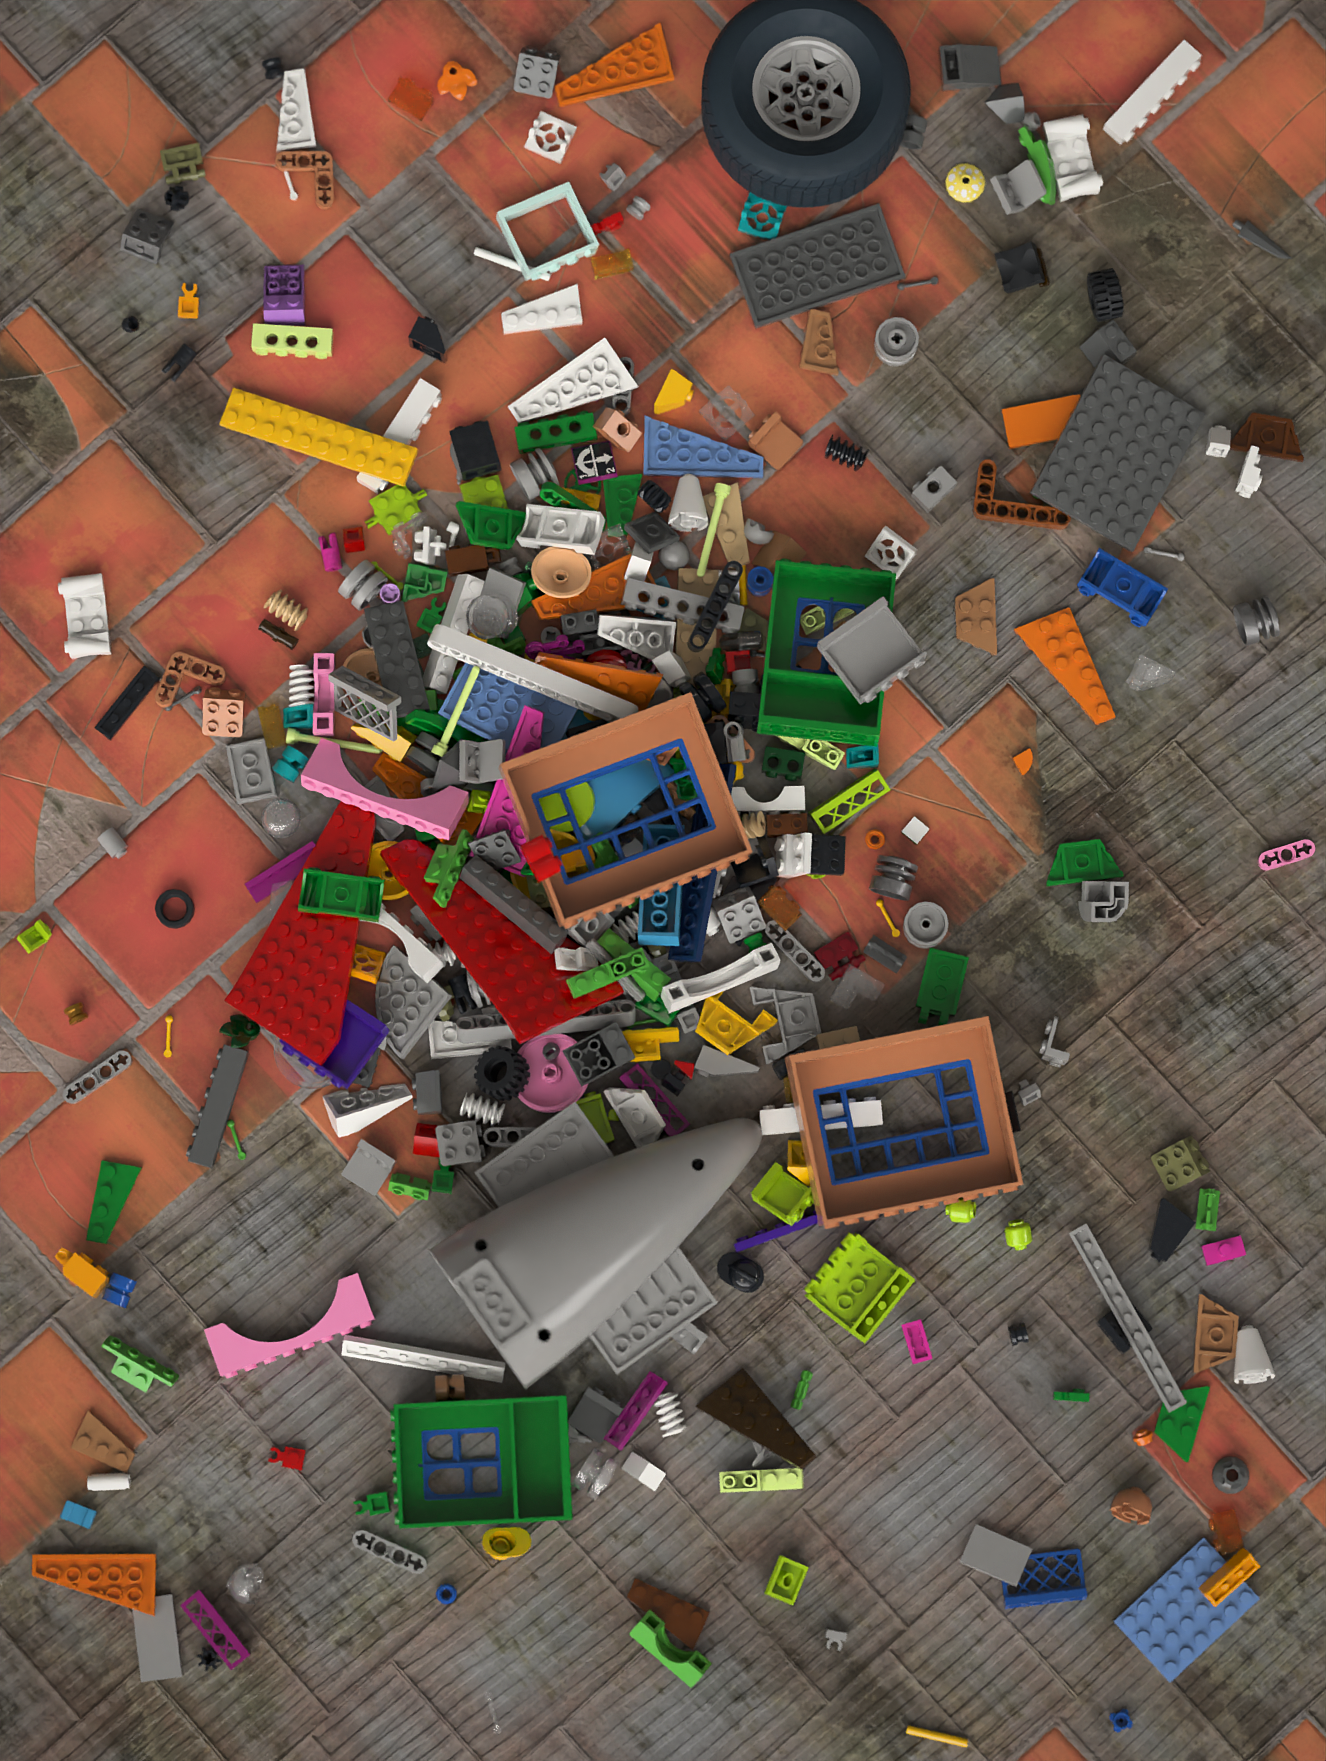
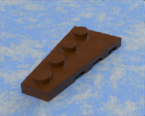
M636 1578L627 1595L628 1599L646 1613L651 1610L665 1622V1628L692 1650L694 1649L710 1612Z

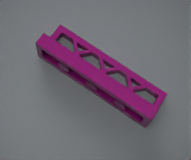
M313 841L244 884L256 903L264 900L297 878L311 851L316 847Z
M638 1063L627 1073L619 1077V1080L627 1089H639L637 1086H641L642 1090H644V1087H653L656 1091V1096L651 1101L655 1102L656 1109L657 1102H666L668 1104L669 1114H661L660 1112L659 1114L666 1124L663 1131L669 1137L680 1134L690 1125L687 1119ZM638 1070L643 1076L642 1084L634 1083L629 1076ZM646 1079L649 1084H644V1080ZM671 1109L675 1112L676 1115H671ZM670 1118H680L684 1125L676 1131L670 1125Z
M649 1371L603 1439L622 1451L667 1385V1382Z
M200 1590L180 1605L230 1670L251 1655ZM194 1599L201 1605L200 1614L191 1613L186 1607ZM203 1609L207 1612L208 1615L202 1614ZM194 1616H199V1622ZM202 1617H211L213 1620V1630L203 1629L201 1626ZM217 1625L221 1631H216L215 1626ZM207 1632H212V1638L207 1634ZM215 1633H223L225 1635V1646H218L214 1643ZM228 1640L233 1647H228ZM219 1648H224V1649H225L224 1654L222 1653V1651H221ZM227 1649L237 1650L241 1656L233 1664L226 1658Z

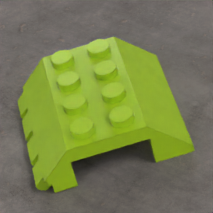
M848 1232L840 1242L844 1247L842 1249L838 1246L828 1258L831 1263L829 1265L824 1263L815 1274L818 1278L817 1281L812 1278L803 1290L807 1292L805 1297L816 1307L865 1344L916 1279L901 1267H897L867 1243V1240L856 1232L854 1234Z

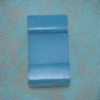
M66 1500L60 1518L91 1529L97 1511Z

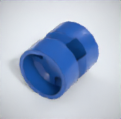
M761 566L753 568L747 578L748 591L756 597H763L770 593L773 584V575L770 570Z
M112 1272L109 1280L111 1287L105 1289L102 1299L127 1308L130 1300L128 1293L133 1292L137 1282Z

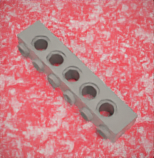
M627 578L621 605H625L624 608L636 611V609H641L648 615H656L657 613L664 615V618L668 620H675L677 618L683 620L685 624L695 625L700 617L697 614V608L704 609L709 598ZM641 593L646 594L648 601L641 602L638 595ZM658 599H665L668 605L661 607L658 604ZM715 602L710 603L712 610H720L719 604ZM727 603L723 611L726 620L718 621L715 628L722 629V632L725 634L733 635V633H737L740 629L744 606ZM677 604H685L687 607V611H679L677 608ZM702 620L701 623L704 628H711V623L708 620Z

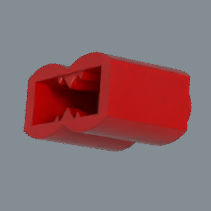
M540 835L519 846L538 883L561 871L562 863L557 855L554 856L550 849L553 846L548 837L544 838L543 835Z

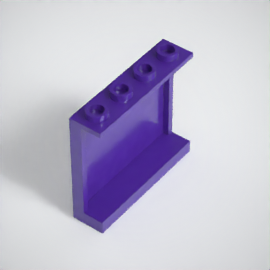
M347 1000L340 1041L322 1066L282 1039L279 1042L286 1054L291 1057L293 1054L299 1057L298 1061L306 1067L311 1065L315 1068V1073L322 1078L325 1075L331 1079L330 1082L340 1089L342 1086L348 1089L390 1030L384 1023Z

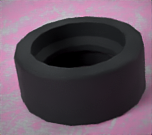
M167 890L156 901V916L168 928L177 929L184 927L193 918V901L188 894L181 890ZM173 897L182 899L187 907L184 917L176 921L169 920L163 913L164 903Z

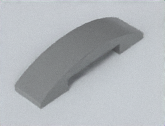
M669 953L653 959L652 963L671 978L669 984L682 980L675 962L668 960ZM693 1004L681 1008L676 1017L684 1034L696 1029L699 1015Z

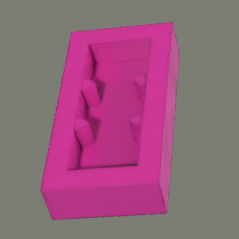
M1241 1235L1201 1246L1206 1266L1246 1255Z
M921 1319L901 1325L912 1364L933 1359Z

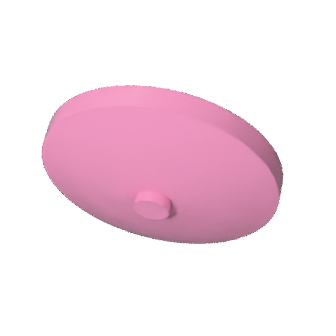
M561 1033L536 1036L527 1041L517 1052L527 1060L526 1063L530 1067L527 1070L530 1072V1077H527L529 1083L523 1087L525 1089L523 1093H518V1098L529 1108L544 1113L562 1111L572 1103L577 1102L584 1094L588 1084L581 1086L563 1053V1050L578 1043L573 1038ZM552 1042L559 1046L560 1054L555 1059L548 1060L543 1056L542 1052L544 1046ZM551 1049L547 1053L550 1055L554 1052V1050Z

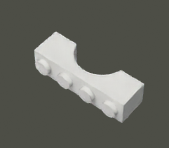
M784 786L779 797L765 803L752 799L744 787H732L731 797L738 815L748 814L750 817V813L754 812L757 816L759 811L769 815L781 813L801 814L805 812L804 786Z

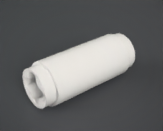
M125 1473L88 1475V1490H120L130 1488V1475Z

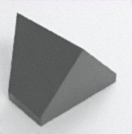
M1019 83L998 86L985 103L1006 125L1023 122L1025 115L1024 99Z

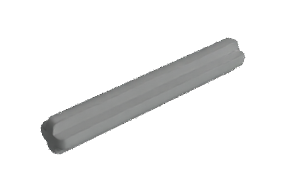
M591 938L585 944V947L601 964L613 960L594 938ZM630 976L618 980L637 1002L645 997V992Z

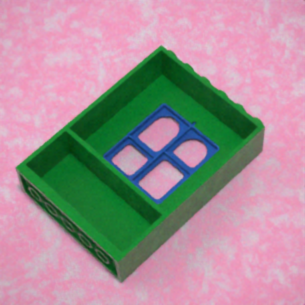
M790 559L776 560L757 734L878 746L884 692L882 690L876 694V698L871 702L867 703L865 701L860 705L837 673L829 670V663L823 655L821 667L818 670L796 667V655L799 646L817 647L818 641L821 640L799 636L800 617L805 607L817 605L824 610L826 616L824 637L834 631V616L841 609L848 608L859 614L884 597L888 602L887 607L893 612L896 573H892L890 570L872 571V569L865 567L852 569L851 566L847 565L833 567L828 563L815 565L809 561L797 563L792 562Z
M567 1396L394 1404V1409H390V1420L395 1424V1429H391V1441L395 1442L396 1450H392V1462L396 1463L397 1470L393 1471V1483H397V1491L394 1492V1504H398V1512H395V1525H399V1529L573 1520ZM488 1432L495 1434L496 1456L494 1458H462V1434ZM433 1436H452L453 1458L451 1460H434L428 1455L427 1443ZM496 1467L497 1491L474 1492L473 1468ZM462 1468L464 1470L465 1491L461 1494H436L429 1488L428 1478L433 1471L438 1469Z

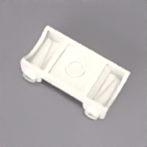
M1083 114L1043 123L1045 140L1054 163L1056 186L1060 202L1081 195L1099 194L1100 186H1103L1101 174H1097L1094 171L1086 137L1087 130L1090 129L1088 118H1084Z
M527 504L525 524L522 532L517 536V541L521 547L540 549L541 545L574 549L576 553L595 555L605 518L598 511Z
M102 573L61 578V582H58L59 594H63L65 599L68 626V641H64L65 653H69L71 659L89 655H110L111 645Z

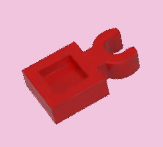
M621 212L615 213L602 219L601 222L591 225L592 231L595 236L603 231H615L621 228V224H624V218Z
M276 1447L270 1448L271 1451L277 1452V1458H269V1462L277 1463L283 1461L282 1467L303 1470L306 1450L285 1447V1451L281 1452Z

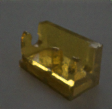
M629 249L603 256L590 257L595 280L634 271Z
M271 704L270 707H257L267 749L287 745L279 707L275 704Z

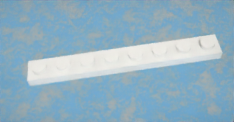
M345 1335L343 1340L342 1355L448 1374H464L466 1377L503 1382L505 1362Z

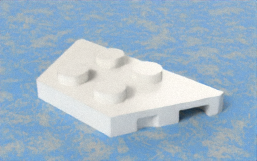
M609 1087L603 1091L637 1148L658 1140L666 1124L645 1090Z

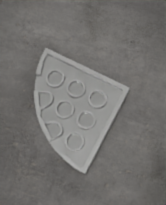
M393 945L382 964L383 969L380 979L376 984L375 1006L378 1020L384 1023L390 1030L386 1036L387 1043L401 1059H404L452 995L433 978L428 983L421 979L409 966L408 956L397 946Z

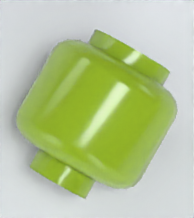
M963 1197L958 1198L959 1202L946 1205V1215H949L952 1222L969 1223L976 1216V1202L972 1200L964 1201Z
M1024 1219L1011 1220L1005 1226L1004 1232L1008 1246L1014 1247L1015 1250H1023L1032 1242L1030 1224L1024 1222Z

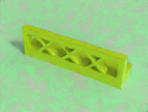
M873 769L809 811L808 814L816 822L821 832L825 834L890 791V788L877 769ZM879 780L884 789L878 793L870 792L871 784ZM858 792L866 793L865 801L861 804L853 803L855 794ZM841 803L850 804L848 813L845 815L837 814L838 805ZM825 814L833 815L831 824L824 828L819 818Z

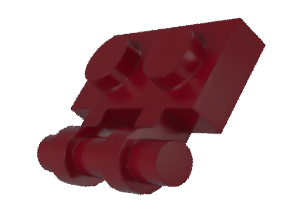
M848 931L814 952V955L825 970L832 966L834 971L828 974L831 981L837 978L841 979L845 976V973L853 968L857 969L861 963L866 961L863 954L857 957L853 955V952L859 948ZM847 957L849 962L840 967L837 962Z

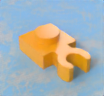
M183 283L182 291L185 297L179 296L178 318L198 319L199 297H194L198 291L197 285L193 284V290L187 291L186 283Z

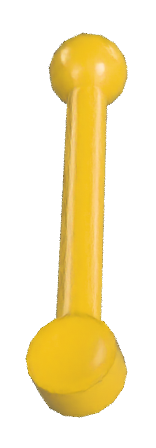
M878 899L876 905L880 907L891 927L892 936L898 937L900 931L893 925L883 906V900Z
M171 1015L165 1018L167 1022V1036L164 1056L167 1058L172 1056L170 1037L173 1017Z

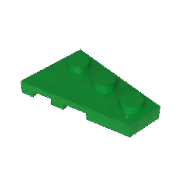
M643 474L622 475L603 480L608 537L628 536L624 526L632 521Z

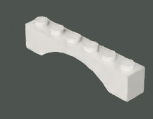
M381 904L379 922L372 923L382 925L397 934L405 945L409 966L421 979L428 983L444 967L440 961L442 957L434 949L432 951L427 949L428 944L422 938L416 939L412 935L414 932L406 924L404 926L399 924L400 919L392 912L388 914L385 911L386 907Z
M770 943L753 950L746 956L717 971L669 984L662 988L660 997L668 1013H672L778 969L780 958L773 944Z

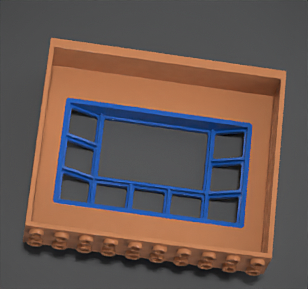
M691 692L499 765L498 769L526 842L540 835H543L544 838L548 837L553 846L550 850L554 856L557 855L561 863V855L580 849L589 869L586 873L568 878L562 863L559 873L542 881L559 927L564 926L565 929L578 924L577 921L583 919L584 922L596 918V913L603 912V915L615 911V906L620 904L622 908L633 904L638 897L641 900L652 897L654 891L657 890L663 893L672 889L675 883L681 886L691 882L694 876H697L699 879L709 875L712 869L716 868L717 872L726 869L733 861L736 864L747 861L752 853L751 846ZM679 747L687 768L665 778L661 772L656 755ZM650 759L668 809L584 840L565 790L640 761ZM690 775L697 798L675 806L667 784ZM559 793L567 815L547 821L539 799ZM700 803L708 821V826L685 834L678 812ZM671 815L679 838L656 846L648 823ZM570 821L578 843L557 849L549 828ZM637 827H642L649 849L625 857L617 835ZM611 838L619 860L595 868L587 846Z
M988 1016L789 1055L785 1058L819 1226L824 1225L825 1229L839 1226V1222L844 1221L845 1225L859 1222V1218L864 1217L865 1221L879 1218V1214L884 1213V1217L899 1214V1210L904 1209V1213L919 1210V1206L922 1205L924 1209L939 1206L938 1202L943 1201L944 1205L959 1202L958 1198L963 1197L964 1201L979 1198L978 1194L983 1193V1197L999 1194L998 1190L1001 1189L1003 1193L1016 1191L1018 1186L1023 1185ZM964 1066L970 1089L946 1095L941 1071ZM930 1073L934 1074L944 1120L943 1127L863 1143L856 1142L846 1090ZM839 1092L844 1115L824 1119L819 1095ZM971 1096L976 1119L951 1124L947 1101ZM846 1122L850 1145L830 1149L825 1125ZM977 1126L982 1149L957 1154L953 1131ZM946 1133L951 1155L927 1161L921 1138ZM914 1139L919 1162L895 1167L890 1144ZM883 1145L888 1168L863 1173L858 1151ZM852 1152L856 1175L836 1179L831 1155Z

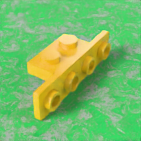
M678 1027L621 1031L636 1058L630 1062L661 1060L659 1043L679 1042Z

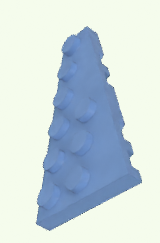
M645 416L643 476H683L685 474H693L695 477L763 478L762 456L728 446V444L711 440V438Z

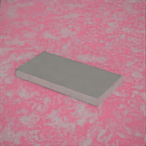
M173 1594L156 1596L155 1616L132 1609L141 1682L183 1677Z

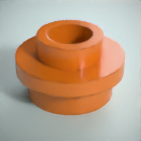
M870 830L865 836V843L870 849H880L885 843V836L880 830ZM873 836L878 837L879 841L877 843L871 841Z
M1147 1429L1138 1430L1133 1437L1134 1442L1138 1446L1146 1445L1153 1441L1152 1431H1147Z

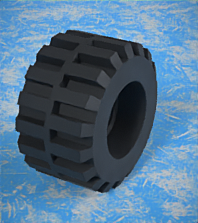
M1110 268L1088 273L1087 290L1095 319L1100 322L1122 317L1124 311L1123 297L1119 279L1114 269Z
M496 1046V1049L491 1047L489 1052L484 1051L482 1053L483 1057L478 1058L477 1062L479 1064L478 1066L475 1065L474 1069L477 1071L474 1074V1078L477 1079L476 1084L480 1087L479 1089L501 1101L505 1099L508 1101L512 1100V1096L516 1098L519 1096V1092L523 1093L525 1090L523 1087L529 1083L527 1077H530V1072L527 1071L530 1069L526 1063L527 1060L519 1053L505 1046ZM507 1065L505 1077L497 1082L499 1070Z

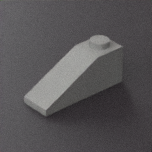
M703 1045L694 1069L698 1070V1075L708 1078L709 1075L714 1077L758 1073L760 1067Z

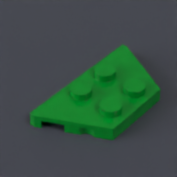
M463 501L456 502V508L471 544L503 550L512 548L515 538L521 532L526 520V512Z
M1100 839L1059 844L1046 887L1081 883L1082 881L1121 878L1124 875Z
M1209 1386L1181 1390L1187 1403L1170 1413L1163 1402L1160 1408L1154 1433L1187 1463L1189 1462L1210 1390Z

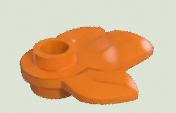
M451 61L444 65L443 75L439 78L437 86L440 94L450 91L455 98L463 100L466 95L467 86L476 85L477 80L471 70L462 68L459 63ZM450 68L456 69L455 75L449 73Z

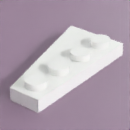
M303 68L285 71L277 152L316 147L305 70Z
M578 284L501 313L504 334L583 324Z
M434 1019L428 1027L431 1059L479 1055L484 1051L489 1052L491 1047L496 1049V1046H505L512 1050L511 1039L461 1043L457 1040L456 1023L451 1021L443 1022Z

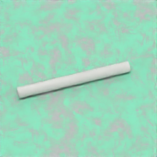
M476 247L474 255L521 271L517 261ZM543 273L541 279L549 281L551 274Z

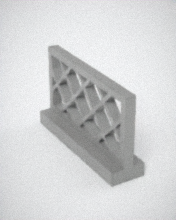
M344 666L328 674L329 681L334 684L336 712L393 742L397 740L396 706L401 704V696ZM348 695H349V697L351 698V700L353 701L354 706H353V705L351 704V702L349 701V699H348V697H347ZM342 701L347 707V709L342 707ZM362 703H364L365 707L369 711V714H367L366 710L362 706ZM355 707L358 709L361 716L358 715V713L355 710ZM376 711H378L384 720L383 722ZM370 715L372 716L376 724L372 722L371 718L369 717ZM384 723L387 724L388 728L390 729V732L387 730Z

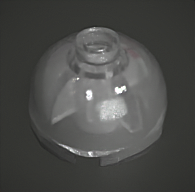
M274 799L267 803L262 810V826L274 838H289L297 832L301 825L300 810L289 799Z
M245 1563L237 1566L228 1577L227 1587L236 1601L247 1605H255L260 1601L262 1595L258 1594L260 1588L264 1589L263 1569L257 1567L259 1564Z

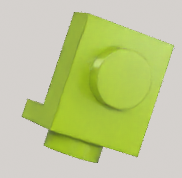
M473 789L467 805V812L485 814L492 792Z
M39 919L34 926L19 934L17 940L29 954L47 943L52 934L49 926Z

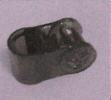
M631 813L617 828L638 821L641 818L637 814L633 815ZM637 827L617 835L621 847L632 842L642 831V827ZM610 839V843L614 847L612 839Z

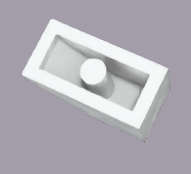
M1218 425L1214 428L1211 427L1205 455L1225 458L1230 449L1231 430H1226V427Z
M670 650L652 660L659 672L664 674L663 677L666 682L674 688L680 687L687 680L691 679L682 658Z

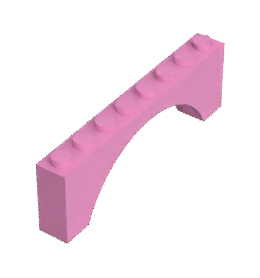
M323 738L319 741L301 774L302 786L310 791L320 792L326 797L336 798L345 804L355 805L364 811H371L383 818L395 820L399 824H406L418 831L433 834L440 839H450L469 803V792L451 785L436 794L416 799H395L374 793L359 784L347 771L341 758L340 745Z
M356 1273L338 1280L336 1295L328 1312L314 1327L295 1338L279 1342L255 1341L237 1334L225 1323L207 1328L204 1332L220 1376H226V1379L238 1375L237 1371L245 1368V1371H250L257 1368L256 1364L264 1361L265 1364L276 1361V1356L283 1354L284 1357L295 1354V1349L302 1347L303 1350L314 1347V1342L322 1340V1343L334 1339L333 1335L338 1333L344 1336L352 1333V1328L360 1326L361 1329L371 1326V1321L375 1320L360 1276Z

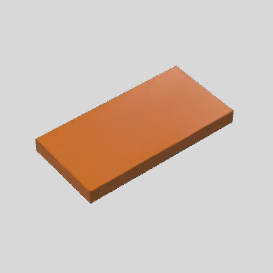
M1080 394L1002 409L1009 449L1057 440L1077 404Z

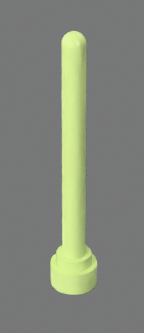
M716 483L715 485L716 501L697 570L699 577L705 575L723 502L731 491V486Z
M478 666L472 668L440 742L433 746L432 753L443 757L448 752L449 746L447 744L480 672Z
M289 727L287 731V744L294 745V743L299 741L318 744L321 738L339 744L340 748L376 754L382 752V749H377L370 744L301 734L295 728Z

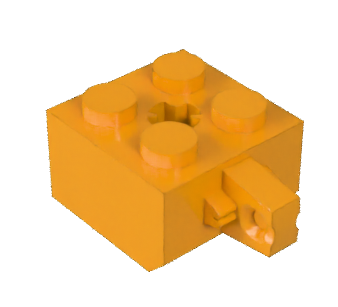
M61 1248L55 1255V1258L64 1266V1276L90 1296L97 1299L109 1283V1272L99 1265L96 1267L91 1263L94 1260L82 1252L80 1255L77 1253L73 1254Z

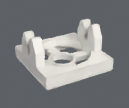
M541 111L538 118L534 120L533 128H530L529 137L524 147L561 164L577 127ZM545 124H554L552 129L546 132L539 129ZM559 127L565 132V140L558 138L557 131ZM548 133L556 135L554 143L546 142L545 136ZM536 135L543 138L545 144L542 149L536 142ZM556 144L561 146L557 151L548 152L550 146Z
M885 526L865 554V557L882 570H890L892 573H896L897 580L912 561L918 549ZM890 539L894 543L892 546H885L882 544L883 540ZM899 546L904 550V559L898 556L897 548ZM878 549L882 551L883 559L880 558ZM887 549L892 550L895 557L888 558L885 551ZM893 561H895V562L898 563L899 565H898V566H891V565H889V564H887V563H888V562H893Z

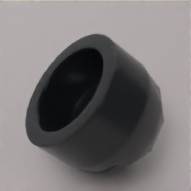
M129 316L123 319L122 329L127 333L137 331L139 329L137 318Z

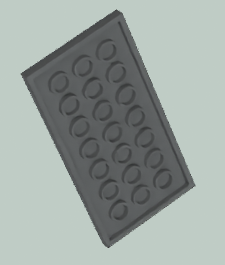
M880 204L730 253V259L755 329L807 312L810 309H816L905 279L906 277Z

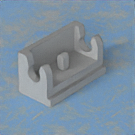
M691 1323L671 1336L693 1355L708 1338L707 1335Z

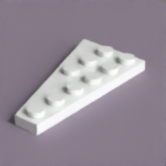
M603 338L510 404L508 408L518 423H522L635 389L639 386L607 339Z

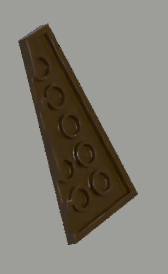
M744 1368L740 1369L696 1405L698 1410L722 1422L754 1443L756 1442L763 1446L766 1450L775 1453L800 1470L817 1457Z

